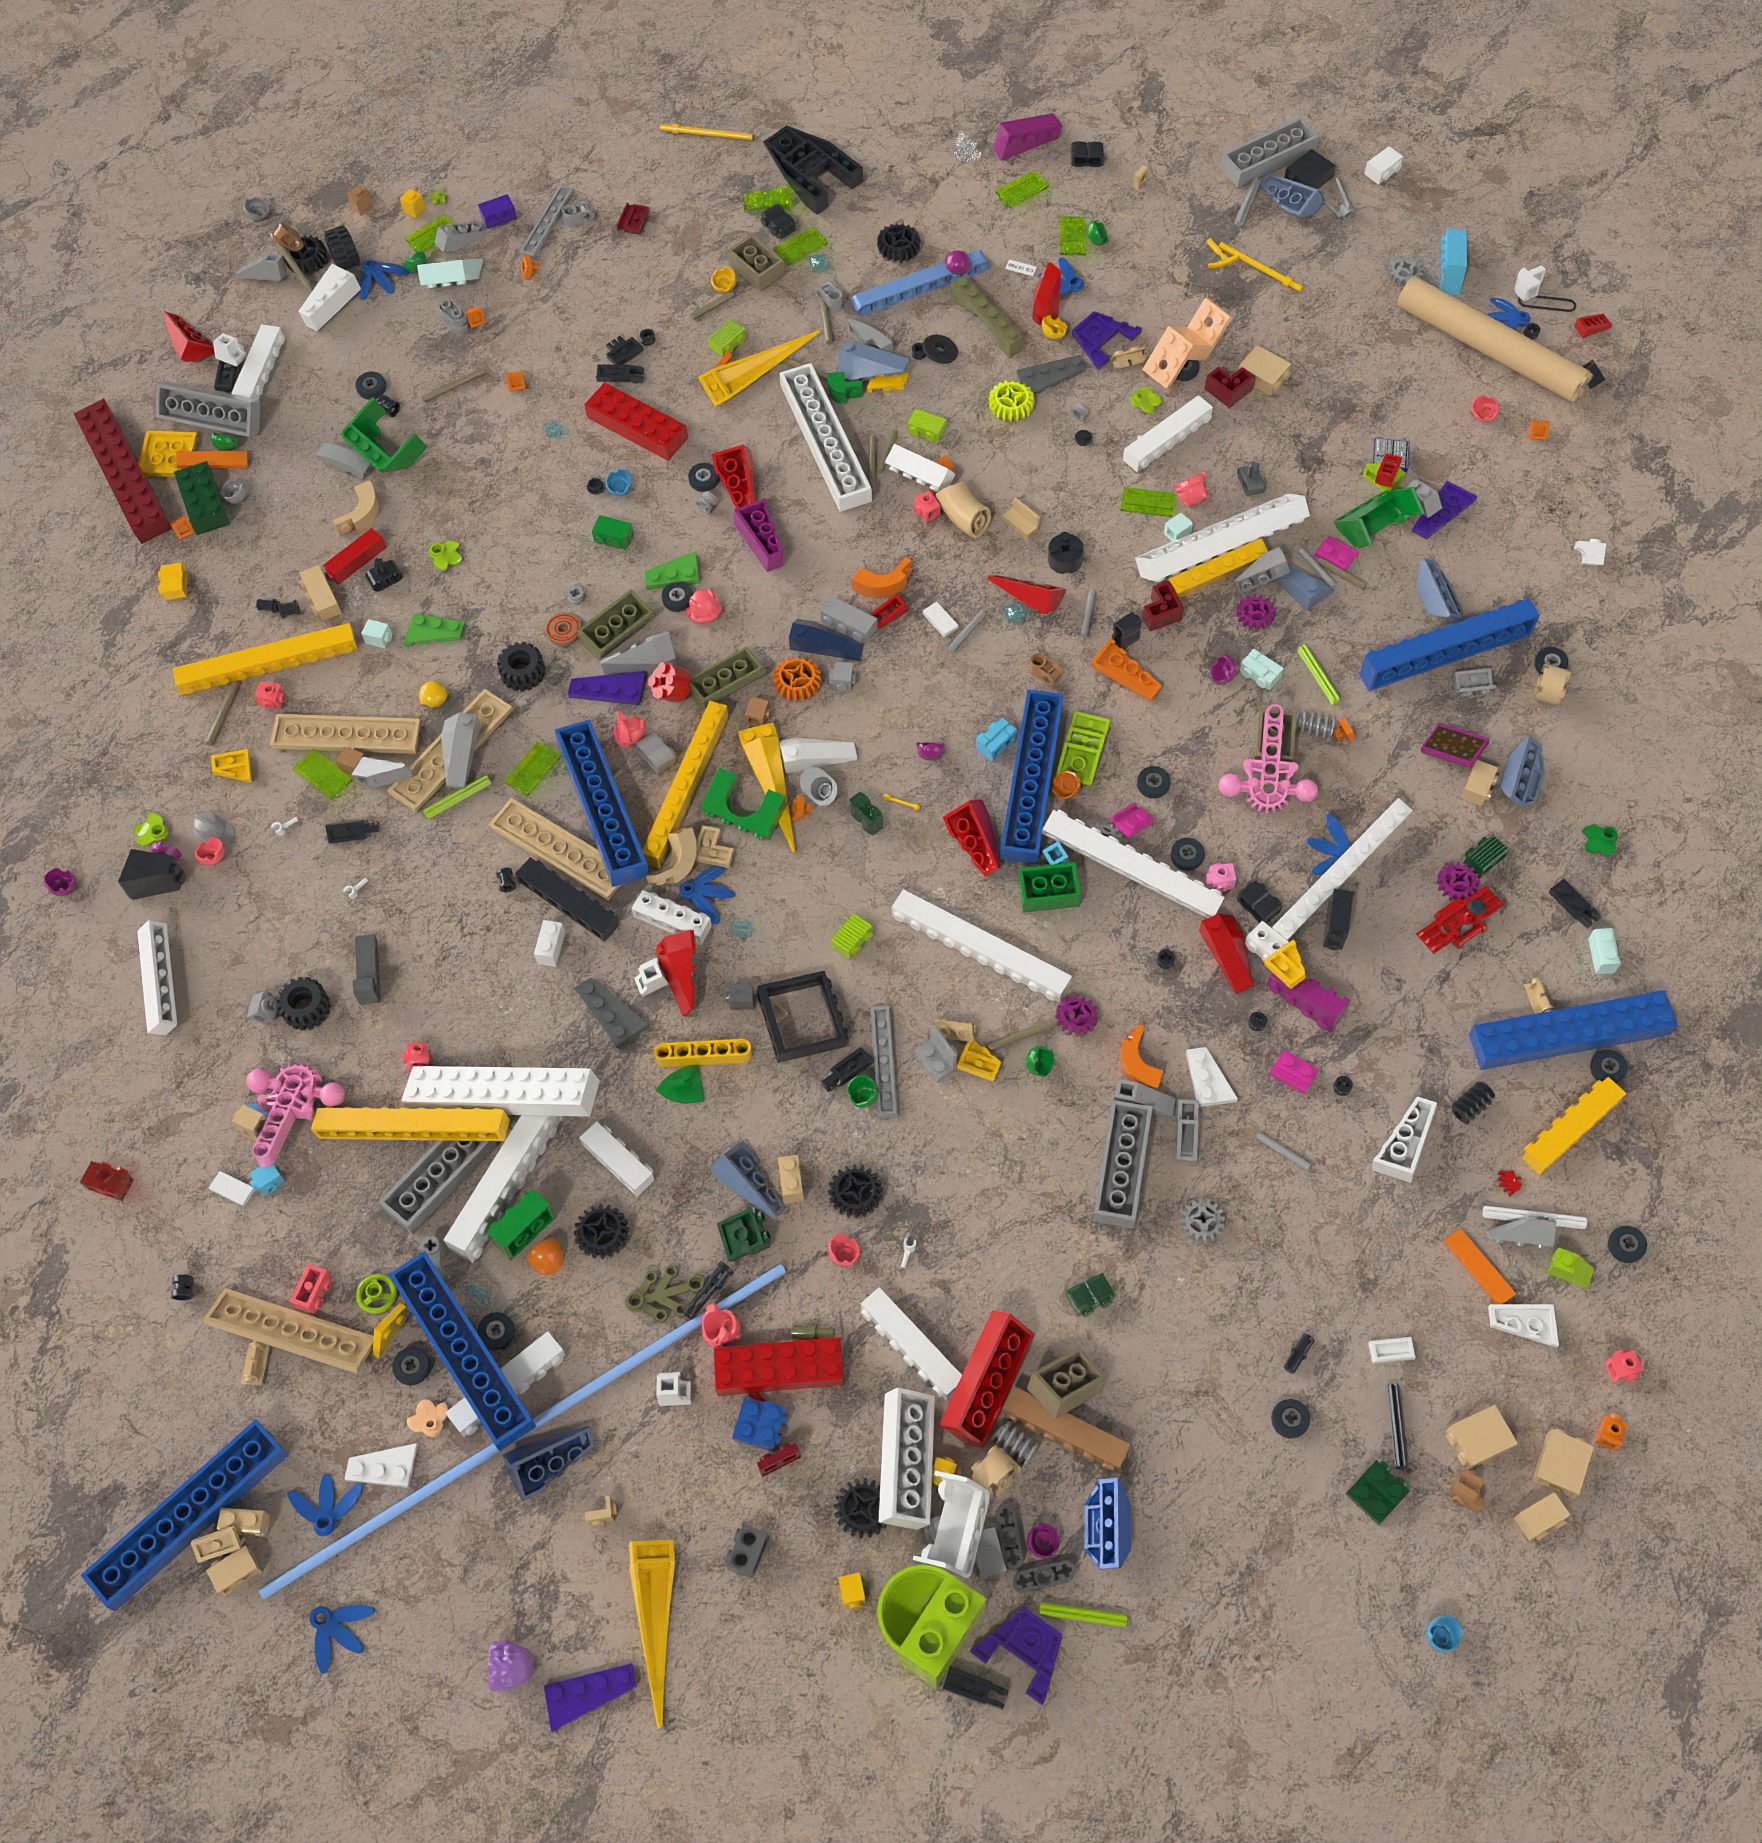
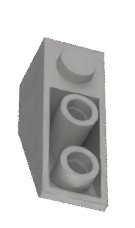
M479 222L438 226L434 243L442 252L457 251L485 235L487 231Z
M266 254L241 267L234 277L241 278L242 280L280 281L287 273L283 255Z
M1278 547L1262 554L1235 580L1239 593L1290 573L1281 548Z
M362 757L352 773V776L360 785L373 788L414 777L413 773L409 770V766L405 763H394L389 760L383 761L373 757Z
M1118 1078L1114 1100L1153 1107L1152 1114L1172 1118L1176 1098L1141 1083Z
M1529 1215L1487 1230L1486 1234L1493 1242L1504 1243L1505 1240L1513 1241V1244L1525 1246V1243L1534 1244V1247L1545 1249L1546 1246L1553 1247L1557 1222L1552 1217Z

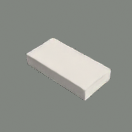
M938 602L923 610V615L944 638L958 629V624Z
M219 1171L209 1187L210 1191L245 1207L255 1191L253 1187Z
M1412 1337L1375 1340L1368 1343L1372 1364L1414 1360L1416 1358Z

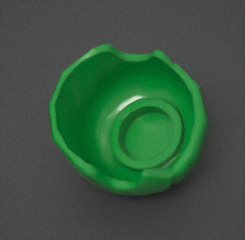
M1095 220L1089 223L1087 235L1094 245L1100 246L1108 243L1109 239L1104 224L1098 222L1099 220Z
M419 251L410 259L406 258L405 263L402 262L401 264L408 272L417 273V265L426 264L427 256L423 251Z
M213 432L211 442L220 451H232L237 446L238 437Z
M1035 1046L1029 1051L1026 1057V1066L1030 1073L1046 1077L1053 1068L1054 1053L1052 1050L1043 1046Z
M866 1075L856 1076L847 1086L850 1101L856 1107H869L877 1099L878 1088L872 1078Z

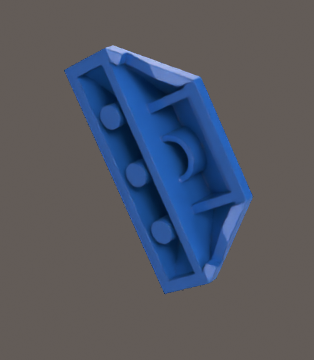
M1120 1478L1099 1479L1096 1483L1097 1486L1084 1504V1550L1099 1569H1117L1122 1567L1131 1551V1504Z

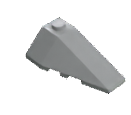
M669 632L650 636L645 639V643L639 646L637 644L630 646L631 649L629 651L618 652L601 660L604 674L646 671V674H653L662 662L677 666Z
M459 712L444 722L441 741L447 787L462 789L466 787L481 730L477 714Z

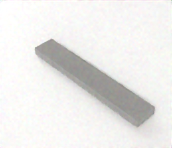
M563 185L558 186L520 249L519 255L521 257L526 255L530 256V259L535 260L561 217L562 208L568 205L574 195V188Z
M890 1006L870 1007L875 1084L878 1088L876 1099L878 1119L894 1118L898 1116Z

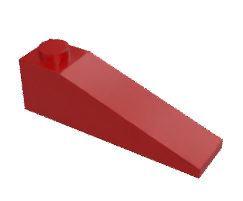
M1051 262L1047 264L1034 289L1032 319L1041 327L1044 317L1051 315V318L1055 320L1059 314L1062 271Z
M166 311L163 312L174 350L182 361L196 363L215 353L213 342L207 338L203 339L201 337L202 333L190 328L191 324L179 315Z
M743 444L713 453L714 469L720 477L724 488L729 493L736 509L756 502L754 465L751 450Z
M1000 575L988 576L989 581L1029 607L1037 609L1038 613L1041 614L1055 611L1066 592L1065 588L1053 585L1037 584L1034 586L1032 581H1020L1019 583L1016 578Z
M969 800L943 816L949 834L957 839L961 844L960 847L971 856L972 862L984 876H988L1001 868L990 816L983 800Z
M1216 914L1202 920L1199 932L1235 994L1252 988L1253 980L1243 931L1234 915Z
M694 930L665 936L656 947L659 963L680 1011L686 1017L694 1009L695 985L691 983L693 972H695V965H692V954H696Z

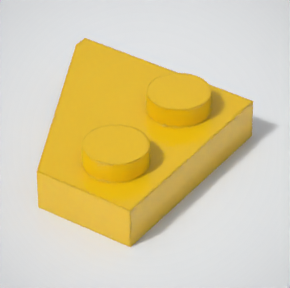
M909 372L886 377L883 374L874 376V379H871L867 386V392L872 393V390L882 389V391L903 390L909 379Z
M248 749L211 756L212 772L214 775L248 783L252 782L250 752Z
M1294 940L1264 960L1265 966L1290 989L1306 978Z
M974 1037V1042H967L957 1064V1069L994 1082L1001 1067V1061L991 1055L985 1046L981 1047Z
M399 1303L374 1329L373 1356L377 1358L382 1356L399 1328L406 1322L407 1306Z

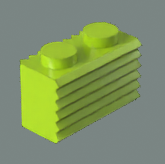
M730 319L707 338L708 346L721 357H723L726 351L732 353L736 346L741 345L745 341V329Z
M916 408L907 422V432L912 436H920L927 441L939 443L947 428V419Z
M853 913L831 938V947L847 959H850L852 955L856 956L861 950V945L872 938V924L856 913Z

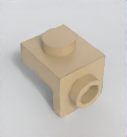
M610 1495L605 1496L606 1509L585 1512V1521L588 1525L602 1527L606 1522L614 1521V1515L617 1514L616 1501H612Z

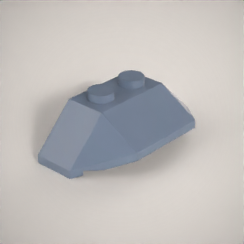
M1423 558L1419 568L1416 588L1419 597L1425 605L1426 612L1431 615L1460 620L1462 618V608L1450 582L1443 571L1438 568L1439 565L1435 560Z
M1530 736L1526 737L1509 755L1499 786L1520 807L1537 802L1545 774L1544 759L1541 753L1543 751L1542 745Z

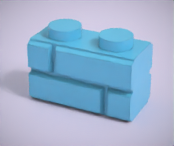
M1001 718L998 722L994 721L989 726L987 732H982L976 738V749L982 755H985L987 759L993 761L1017 739L1018 731L1004 718Z

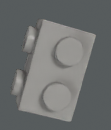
M1491 668L1453 672L1455 694H1461L1462 697L1473 696L1474 692H1479L1480 695L1491 694V691L1496 689V685H1493Z

